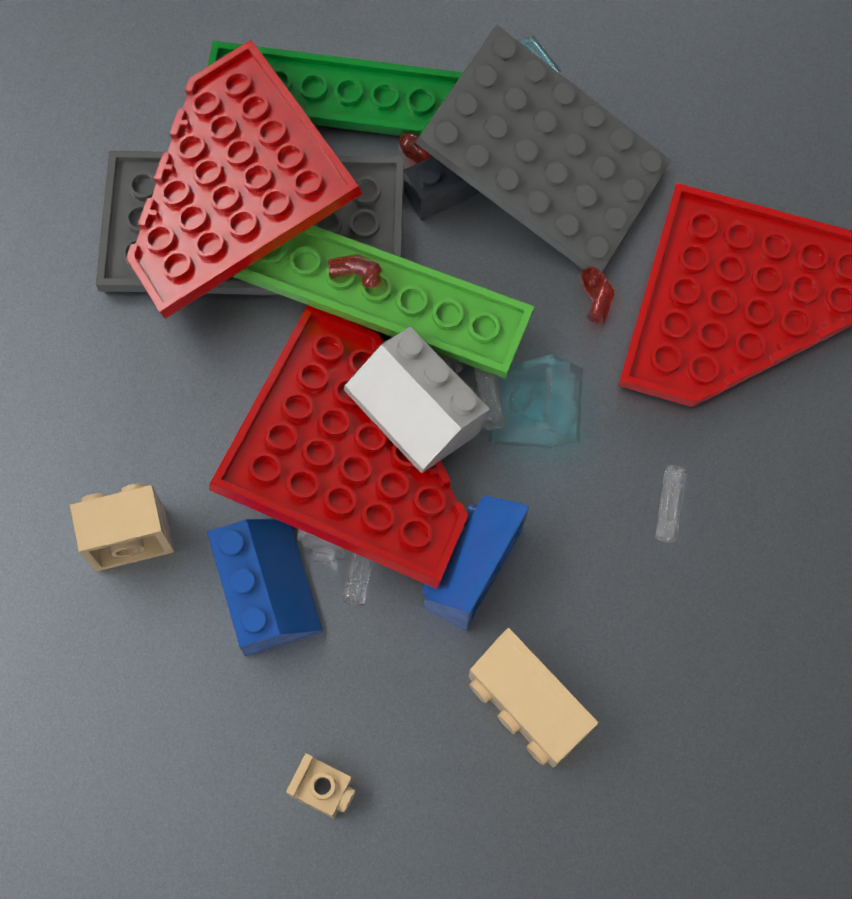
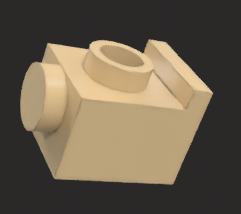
M305 753L286 793L299 802L334 819L338 810L343 813L346 812L356 790L350 787L353 782L351 776ZM321 779H326L331 783L330 791L324 795H320L315 791V785Z

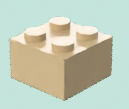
M142 483L131 484L123 487L119 493L107 496L102 493L90 494L81 498V502L70 504L78 551L96 572L174 552L165 507L152 485L145 486Z

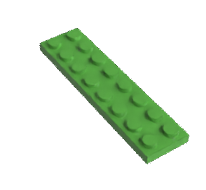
M314 225L232 276L392 337L411 326L437 354L504 379L507 378L535 307Z

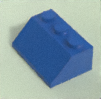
M483 496L478 506L471 504L466 511L468 517L464 524L465 529L457 540L437 589L427 584H424L421 593L426 595L424 608L467 631L522 533L529 507L519 502Z
M246 519L207 531L239 647L244 656L323 632L290 525L277 519Z

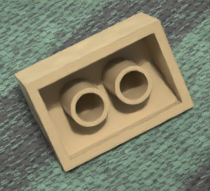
M510 628L500 635L469 671L468 677L472 680L469 684L471 690L482 702L486 703L490 700L501 711L497 715L498 719L512 734L519 731L528 740L527 750L541 765H545L548 762L555 768L599 723Z

